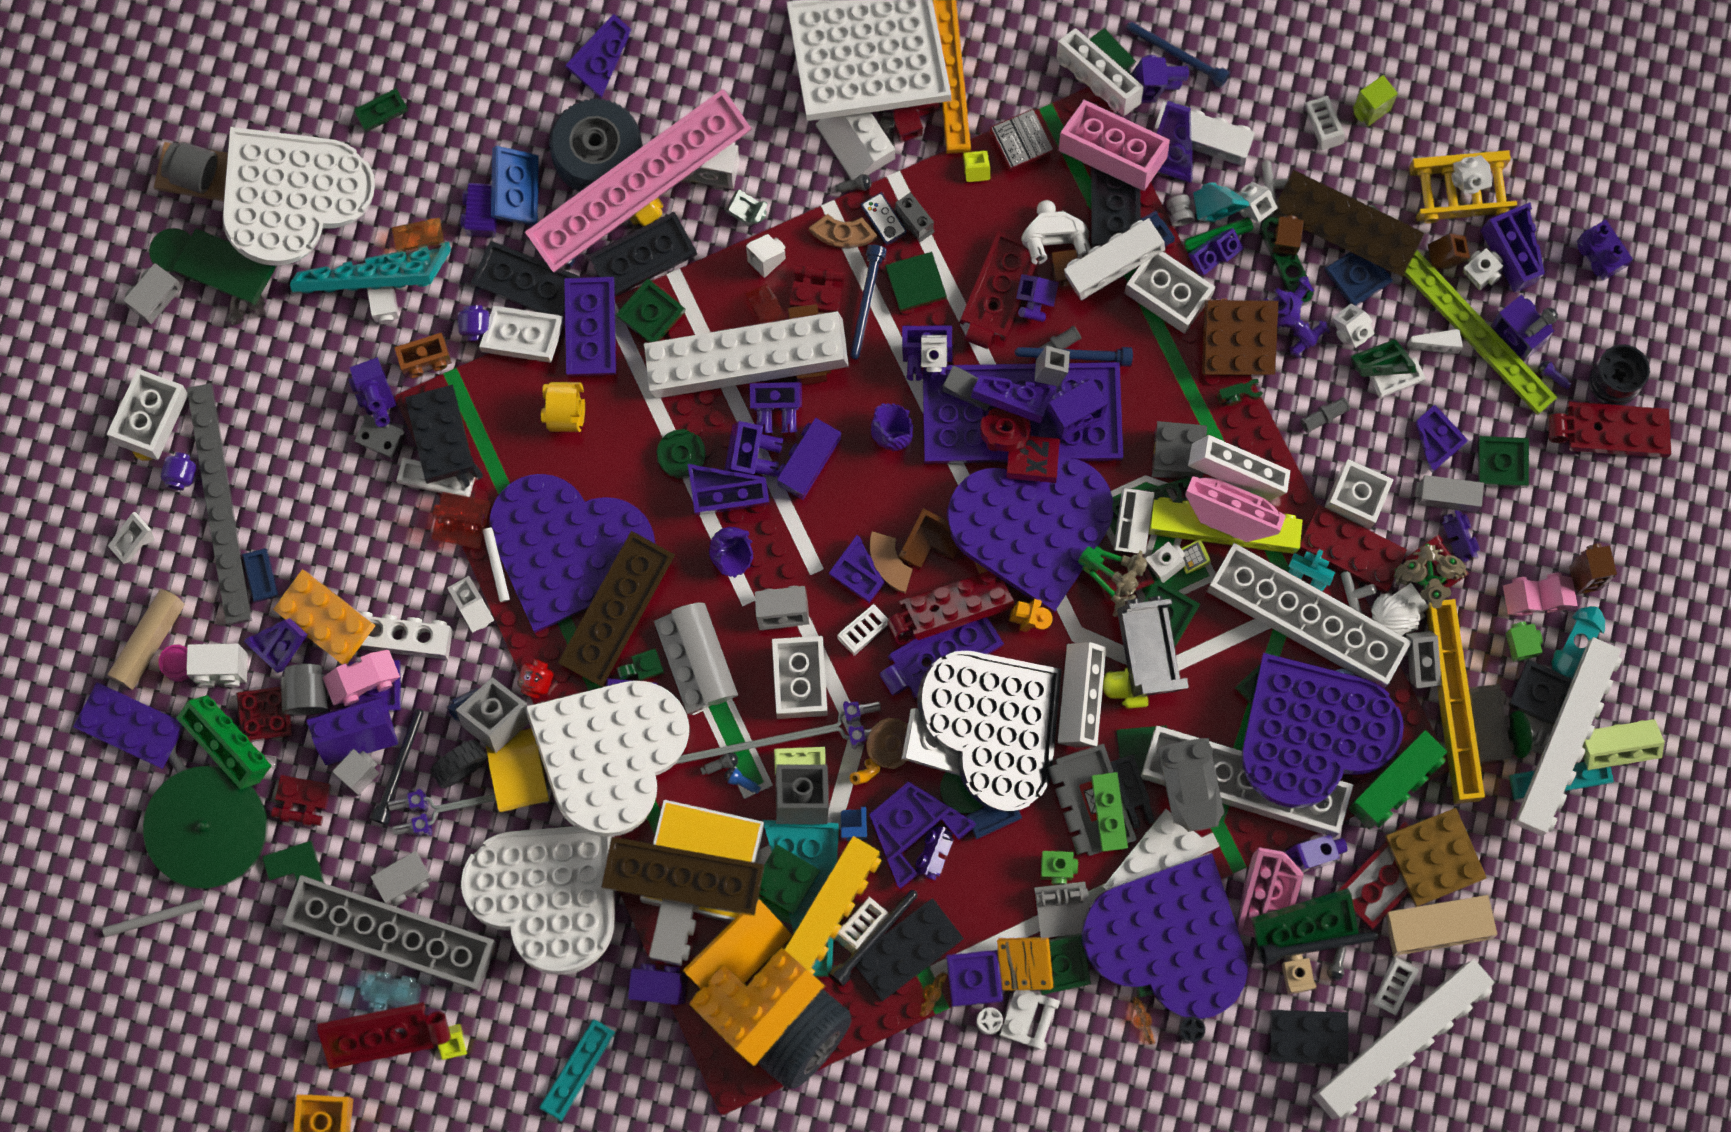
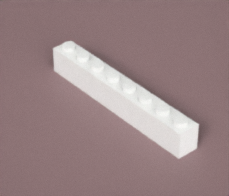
M1594 637L1587 643L1515 819V825L1540 836L1545 835L1548 831L1552 832L1557 822V818L1554 817L1557 808H1562L1567 795L1563 794L1566 785L1570 786L1574 780L1576 772L1572 770L1575 763H1580L1585 753V749L1582 748L1585 739H1590L1595 726L1591 725L1594 716L1598 717L1602 711L1604 703L1600 701L1603 694L1607 695L1611 689L1613 681L1610 680L1613 671L1617 672L1621 664L1622 658L1619 655L1622 649Z

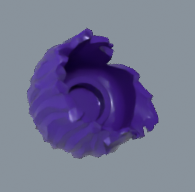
M882 403L881 406L875 408L871 424V434L880 447H884L885 450L893 452L909 446L913 437V424L911 423V418H908L910 411L894 403L892 405Z
M726 527L720 529L712 537L709 545V556L721 574L736 578L737 575L745 573L747 567L750 568V563L753 560V551L750 545L752 540L748 538V531L736 527Z

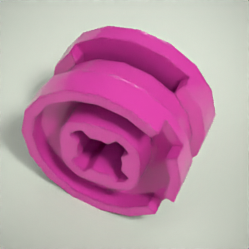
M180 644L166 647L159 656L158 666L160 671L169 680L183 682L190 679L187 675V647Z

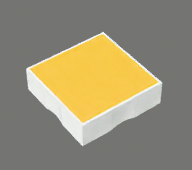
M664 800L653 844L756 862L764 830V822ZM640 897L642 903L661 907V899ZM699 907V910L694 909V912L707 918L730 923L739 915L738 913Z

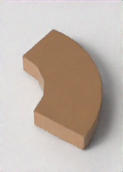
M827 214L809 227V231L817 239L839 248L860 247L877 239L876 233L863 218L853 222H842L835 220Z
M872 532L870 555L876 570L879 571L887 585L905 594L913 569L904 565L898 558L895 550L896 538Z

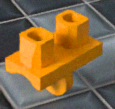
M1034 599L1029 604L1019 601L1015 608L1011 609L1009 621L1021 624L1020 631L1027 632L1033 627L1043 630L1051 625L1052 614L1046 608H1038L1041 606V600Z

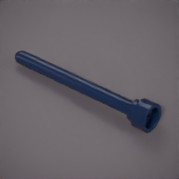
M1134 22L1127 23L1126 28L1128 31L1206 74L1213 81L1212 84L1220 89L1228 80L1231 72L1223 67L1213 68Z
M868 245L866 252L869 266L850 350V357L854 360L858 359L860 355L878 266L882 264V260H885L887 249L879 245Z
M1017 347L1014 353L1017 357L1038 358L1044 348ZM1121 347L1116 349V351L1062 349L1070 352L1069 359L1115 361V363L1120 362V366L1131 367L1133 360L1132 347Z

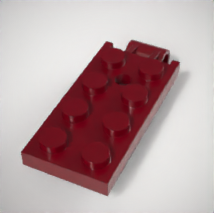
M998 230L960 318L959 324L964 325L965 322L970 324L964 341L988 349L994 334L1001 336L1000 340H1006L1022 300L1016 299L1021 274L1033 276L1037 264L1032 263L1029 249L1023 245L1021 239ZM989 303H996L998 306L997 309H989Z
M1568 402V415L1555 413L1548 416L1549 441L1551 443H1565L1569 441L1570 451L1669 458L1672 454L1669 409ZM1594 424H1599L1602 428L1601 431L1595 430Z
M990 571L899 601L900 607L904 612L892 615L888 619V626L896 643L905 645L911 642L914 637L917 640H921L1015 608L1014 600L1004 581Z
M421 1002L317 1024V1031L330 1070L432 1049L435 1045L444 1044L451 1038L446 1015L440 1011L425 1015V1003ZM402 1028L404 1030L397 1032L395 1029Z

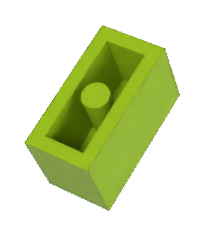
M1384 75L1360 91L1353 107L1356 118L1360 122H1364L1367 127L1391 110L1398 95V92Z

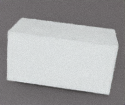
M1122 488L1113 550L1139 553L1141 550L1143 554L1146 553L1154 492Z

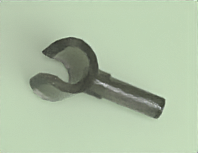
M882 116L880 127L882 130H888L887 137L895 148L893 136L894 119L889 116Z

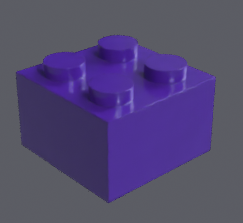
M1522 295L1499 312L1490 326L1523 362L1544 346L1554 332L1552 324H1549L1530 338L1526 336L1525 331L1540 318V314L1536 311L1533 302L1528 298L1525 299Z
M1093 378L1087 382L1085 379L1080 380L1072 386V390L1065 394L1061 391L1050 398L1051 401L1049 402L1046 416L1061 440L1104 417L1108 403Z

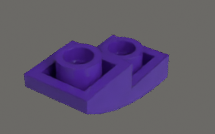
M1230 228L1206 241L1188 255L1198 275H1205L1220 262H1228L1244 248L1234 228Z

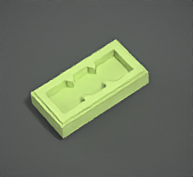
M825 747L774 749L775 775L777 764L825 765Z

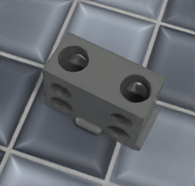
M911 192L896 202L894 211L903 221L904 227L911 231L918 242H922L935 232L933 230L934 221Z
M364 415V421L355 442L394 460L403 438L407 437V434L402 429L390 424L378 427L372 416ZM366 435H369V438L367 440H364V437ZM388 445H392L390 449H386Z

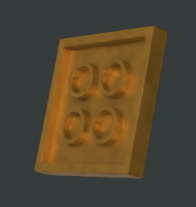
M1456 808L1385 836L1415 907L1487 879Z

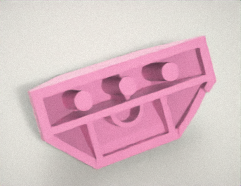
M1192 477L1185 494L1200 523L1245 542L1278 535L1285 519V515L1282 512H1278L1264 498L1219 479Z
M1258 848L1253 854L1240 901L1237 928L1240 935L1255 937L1251 921L1252 917L1296 904L1304 874L1285 852Z

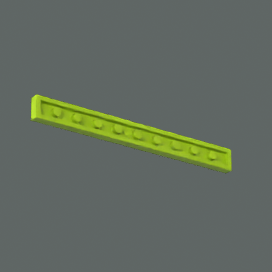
M1417 250L1405 276L1455 329L1460 331L1464 339L1538 416L1557 399V396Z

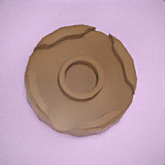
M886 718L879 721L872 728L868 735L867 751L874 763L881 767L894 769L902 766L907 761L902 759L908 728L907 723L898 718Z

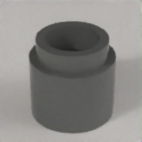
M173 142L164 155L161 175L169 179L171 184L204 194L209 189L216 173L217 153L186 142L181 144Z
M298 664L284 668V677L281 678L283 714L305 716L328 711L327 688L323 680L325 675L322 674V666Z

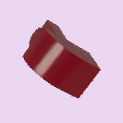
M939 103L896 108L894 110V129L899 142L903 143L923 136V126L920 117L939 111Z

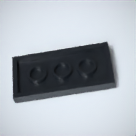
M1091 166L1092 249L1096 246L1102 247L1109 242L1112 236L1127 232L1135 222L1141 220L1140 189Z
M674 211L589 254L588 257L599 277H614L616 297L644 283L647 279L650 280L695 257L697 251Z
M490 240L471 281V286L535 312L564 316L565 278H580V276L561 268L553 272L546 262Z
M453 384L405 397L426 484L475 471Z
M932 898L882 936L857 963L856 968L883 1002L963 941L964 938Z

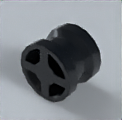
M1197 1017L1184 1019L1178 1028L1180 1038L1189 1044L1200 1041L1206 1032L1205 1024Z

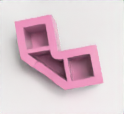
M1562 573L1548 574L1547 579L1541 581L1527 580V577H1518L1512 579V583L1503 585L1508 615L1528 616L1537 611L1552 613L1577 606L1573 578L1562 576Z
M384 650L369 653L360 657L361 661L355 662L350 666H347L345 663L325 675L323 680L333 705L344 703L345 706H349L358 702V697L366 691L377 689L378 692H382L391 688L392 683L400 676L390 651Z

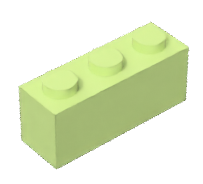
M1655 719L1641 720L1622 725L1616 724L1598 729L1594 728L1590 739H1585L1582 748L1585 749L1583 759L1588 770L1662 758L1665 742Z

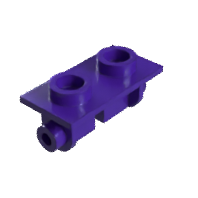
M1455 510L1456 517H1453V514L1444 516V522L1442 523L1448 538L1451 539L1458 536L1459 539L1450 543L1455 557L1459 558L1463 563L1470 560L1468 557L1470 555L1478 559L1477 552L1480 551L1476 538H1471L1468 529L1471 528V524L1467 515H1463L1462 512Z
M933 827L927 833L925 848L916 861L917 868L915 871L918 875H926V878L935 881L936 877L940 876L945 860L939 858L938 854L941 853L947 856L954 840L952 838L953 833L945 830V827Z

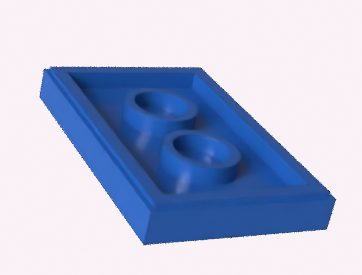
M501 146L492 148V218L534 226L538 223L539 155Z

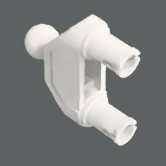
M1048 200L1041 201L1037 206L1038 216L1027 227L1021 237L1023 245L1029 249L1032 263L1037 264L1036 258L1039 264L1047 260L1043 245L1072 243L1075 246L1079 259L1087 256L1091 250L1088 242L1089 230L1087 226L1078 218L1064 211L1056 212L1053 202Z

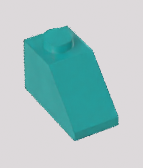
M1206 183L1202 185L1201 189L1193 192L1198 220L1216 222L1249 207V201L1228 187L1218 186L1216 183Z

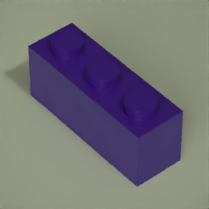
M817 418L814 419L812 424L809 422L806 424L801 434L804 436L799 444L795 443L788 455L791 457L786 465L782 464L776 473V477H778L777 485L801 500H804L841 440L840 431Z

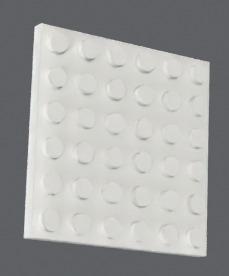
M797 0L787 2L807 121L951 101V91L932 0Z

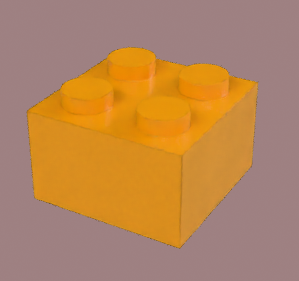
M297 1094L293 1132H350L353 1099L339 1096Z

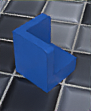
M861 807V810L841 811L842 841H850L853 836L859 840H867L866 807Z

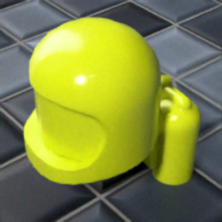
M1125 668V671H1109L1104 675L1103 692L1107 697L1111 699H1125L1122 701V705H1125L1126 708L1148 706L1147 696L1133 698L1128 668Z

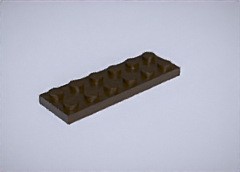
M1294 169L1276 203L1277 209L1272 212L1277 217L1292 215L1300 220H1304V230L1401 277H1404L1426 234Z
M631 531L558 663L603 687L675 554Z
M611 837L601 888L755 916L765 865Z

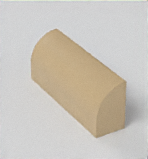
M160 588L107 674L111 679L131 690L134 689L185 606L176 595Z
M1488 895L1390 911L1387 914L1388 934L1393 956L1492 940L1497 936Z

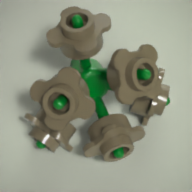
M1427 543L1425 546L1420 547V552L1413 553V555H1418L1417 560H1408L1395 569L1394 577L1397 578L1396 583L1398 586L1401 584L1407 586L1411 581L1422 585L1424 590L1420 593L1421 598L1432 603L1433 608H1440L1443 600L1451 595L1450 588L1444 587L1441 583L1447 578H1452L1453 580L1463 579L1467 575L1466 566L1463 561L1453 555L1446 557L1439 555L1438 552H1443V549L1435 550V545L1430 546ZM1433 560H1436L1439 563L1437 565V571L1440 574L1439 577L1433 575Z

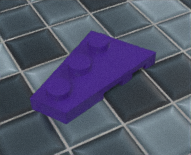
M613 14L573 56L565 68L602 99L629 38L631 29Z
M1167 101L1157 134L1169 139L1170 142L1167 159L1158 172L1191 183L1193 180L1191 108Z
M980 375L972 391L971 398L1041 424L1051 401L1050 398L1054 395L1057 386L1048 385L1047 388L1035 387L1033 382H1025V385L1012 383L1010 379Z

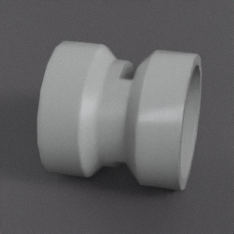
M1178 195L1165 202L1168 211L1172 214L1170 217L1172 226L1187 225L1195 220L1193 211L1189 210L1191 202L1188 195Z

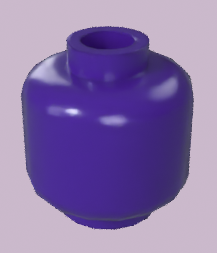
M482 305L463 306V310L458 313L459 334L467 336L468 341L482 340V335L488 330L489 312L483 309Z
M176 452L175 456L165 458L160 478L165 482L164 485L166 487L183 491L184 488L192 485L196 465L193 461L189 460V455Z

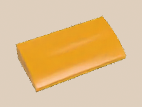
M758 899L755 916L739 914L683 971L702 989L704 986L707 988L710 985L708 981L724 964L745 983L792 937V934Z

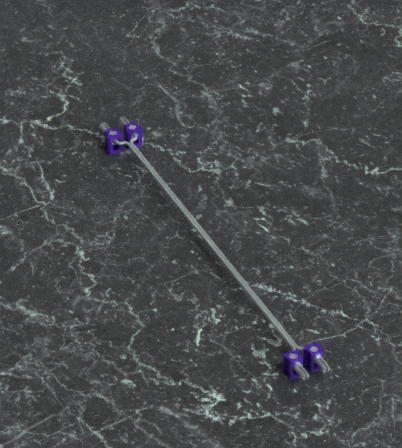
M845 701L843 704L844 712L839 714L837 724L681 755L676 764L839 731L843 738L850 739L851 747L857 749V746L866 745L868 733L871 732L872 728L864 729L863 726H849V736H847L844 730L839 728L842 723V716L845 715L846 723L851 725L852 722L860 721L862 714L879 711L881 706L879 702L859 705L858 701L852 703ZM546 783L547 790H551L550 783ZM417 789L416 792L407 793L408 797L405 799L388 802L389 810L409 807L413 812L420 810L427 812L428 801L433 809H437L432 814V820L422 813L420 817L411 818L412 822L408 824L393 826L392 830L394 835L414 832L417 836L427 835L430 837L433 834L431 825L435 822L437 813L496 801V796L491 794L442 805H434L431 798L426 797V794L421 789Z

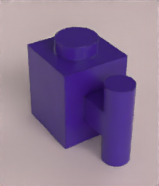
M1021 274L1016 299L1028 301L1027 308L1021 307L1019 309V316L1044 322L1046 314L1040 312L1041 305L1054 307L1059 282Z

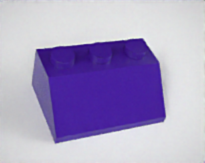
M384 696L307 719L313 743L325 766L343 761L353 749L359 754L362 750L367 754L398 745Z

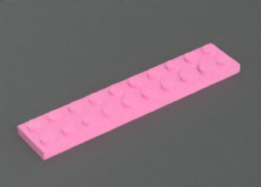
M722 89L532 226L525 233L551 270L555 272L750 132L752 128L727 92Z

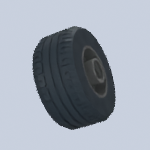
M598 98L579 101V103H574L573 106L565 109L559 115L560 117L556 119V122H554L549 139L551 158L557 174L566 185L577 192L584 190L643 147L639 126L630 112L615 102Z
M820 990L760 1058V1066L785 1088L795 1089L801 1086L823 1065L843 1039L851 1024L849 1010L843 1007L825 990Z

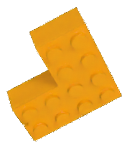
M781 947L748 986L723 964L708 981L710 985L707 988L704 986L697 992L689 1004L737 1052L755 1065L782 1035L787 1026L797 1018L820 992L824 985Z

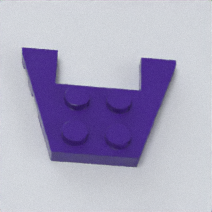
M910 782L906 783L870 814L900 889L918 875L902 856V853L942 820L959 840L976 826L974 821Z

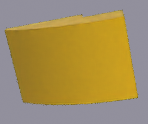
M532 728L521 730L497 753L486 746L499 812L549 801L544 767L538 746L535 744L536 740Z

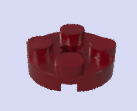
M996 407L990 410L989 415L981 420L980 434L983 441L987 444V448L991 451L1020 450L1026 446V442L1029 439L1030 421L1027 418ZM1007 426V429L1010 431H1002V427Z

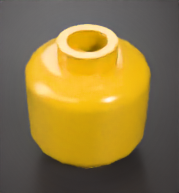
M657 198L629 219L635 226L639 223L644 227L662 216V208L664 206L660 199Z

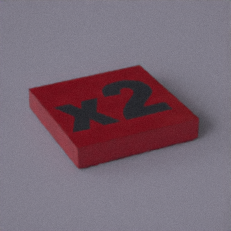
M1029 436L1023 449L1009 451L1006 478L1056 483L1060 439Z

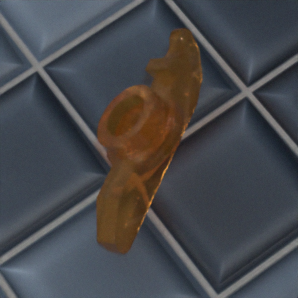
M941 972L936 976L932 985L929 984L923 989L922 995L926 1001L921 1005L922 1011L920 1016L925 1017L932 1011L936 1001L941 996V989L947 978V973Z
M1135 996L1133 997L1134 1010L1136 1009L1137 1014L1133 1018V1024L1136 1028L1143 1031L1146 1041L1153 1045L1156 1042L1151 1029L1152 1018L1146 1012L1142 1001Z

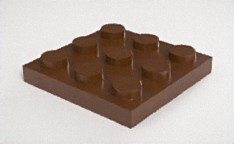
M1205 300L1202 374L1275 375L1278 301Z

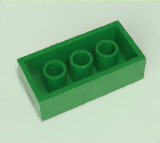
M1425 730L1368 787L1348 810L1369 830L1374 826L1379 829L1393 815L1390 810L1392 808L1395 810L1400 808L1411 797L1408 792L1412 791L1414 793L1428 780L1425 774L1432 775L1446 761L1443 756L1448 751Z

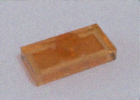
M440 218L392 227L397 252L445 242Z

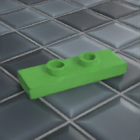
M1117 772L1092 775L1091 781L1101 851L1127 849L1128 844Z

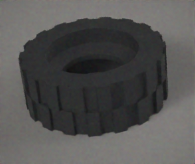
M470 740L445 754L433 765L430 772L442 789L447 788L474 773L487 761L488 756L477 740Z

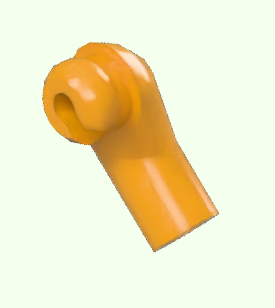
M871 758L865 760L864 764L867 769L851 773L849 777L850 782L854 785L868 782L879 773L880 765L874 763Z

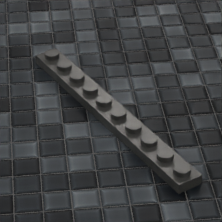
M209 383L188 387L187 393L225 621L228 626L252 621L213 385Z

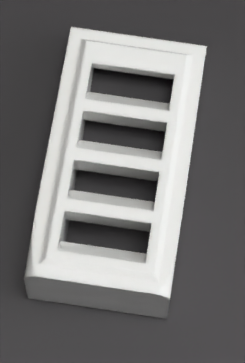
M1325 96L1306 102L1305 107L1321 149L1325 150L1343 144L1345 133L1329 97ZM1324 107H1326L1327 109L1317 113L1314 112V110L1321 109ZM1327 116L1330 117V118H1327V119H1323V120L1318 121V119H1321V118H1324V117H1327ZM1331 125L1333 126V127H1330V128H1327V129L1322 130V128H1324V127H1328V126H1331Z
M1458 329L1412 336L1407 343L1408 349L1453 354L1460 353L1463 348Z
M873 604L837 635V639L855 656L888 626V618ZM872 613L882 622L879 626L869 617ZM866 620L874 630L870 632L862 622ZM859 627L867 636L863 638L855 629ZM852 633L860 642L855 644L848 635Z
M869 897L843 925L835 940L853 954L889 913ZM867 908L878 916L876 920L865 911ZM861 916L869 924H871V926L868 927L859 919V917ZM853 924L864 932L863 935L852 927Z
M1394 956L1373 1004L1396 1015L1419 969ZM1397 967L1409 972L1408 976L1397 972ZM1394 976L1404 981L1403 986L1391 980ZM1390 986L1400 991L1399 995L1386 990L1387 987ZM1383 995L1395 1000V1004L1393 1005L1383 1000Z

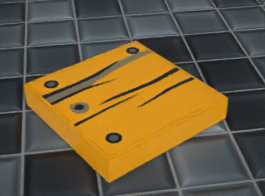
M1049 937L999 938L997 940L1002 990H1051L1053 988Z

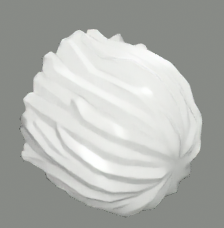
M1386 593L1377 597L1371 609L1374 621L1401 636L1419 629L1420 615L1415 602L1408 603L1407 597L1403 599L1401 595L1391 596L1390 593Z

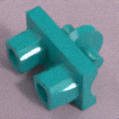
M1318 549L1316 555L1307 551L1304 557L1294 553L1288 566L1290 567L1289 574L1300 580L1304 574L1313 578L1310 585L1320 591H1323L1326 585L1330 586L1335 572L1327 568L1329 561L1321 558L1323 550Z

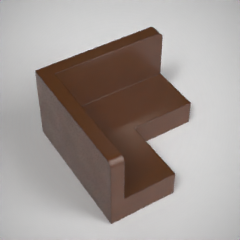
M923 508L898 558L919 570L930 549L953 560L958 547L950 535L951 531L948 521Z

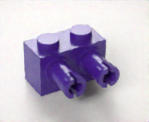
M1147 55L1141 58L1130 75L1143 85L1141 103H1155L1164 90H1180L1182 81H1187L1189 77L1188 66H1167L1165 57L1157 58L1156 55Z
M1606 219L1583 232L1576 241L1580 253L1583 256H1587L1591 262L1593 272L1600 276L1603 281L1628 267L1633 260Z
M902 326L903 362H907L906 378L913 381L914 374H916V381H920L923 378L921 367L922 335H947V362H952V326ZM932 350L929 356L932 359H936L939 353ZM942 367L941 372H932L931 378L934 381H938V374H940L941 381L946 380L947 367Z
M378 357L349 367L352 377L348 380L353 393L358 391V394H355L359 407H365L367 414L373 415L378 427L388 425L390 419L387 409L395 407L396 403Z
M802 382L750 383V408H754V411H757V425L763 426L762 433H764V424L765 433L773 432L772 410L774 408H779L782 412L781 432H789V424L790 432H797L796 410L802 407Z
M743 421L736 422L732 425L724 471L749 475L759 473L776 477L778 471L776 468H778L779 463L759 459L758 452L759 449L780 453L782 448L780 444L783 443V438L763 435V426Z

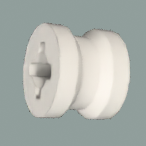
M985 1008L979 1013L976 1024L982 1033L992 1035L1000 1030L1003 1018L997 1009Z

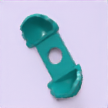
M1583 607L1572 615L1576 623L1562 651L1556 650L1554 652L1552 660L1553 671L1573 679L1586 648L1577 647L1574 644V637L1578 634H1583L1589 642L1593 637L1597 638L1599 632L1603 634L1605 632V619L1598 607Z

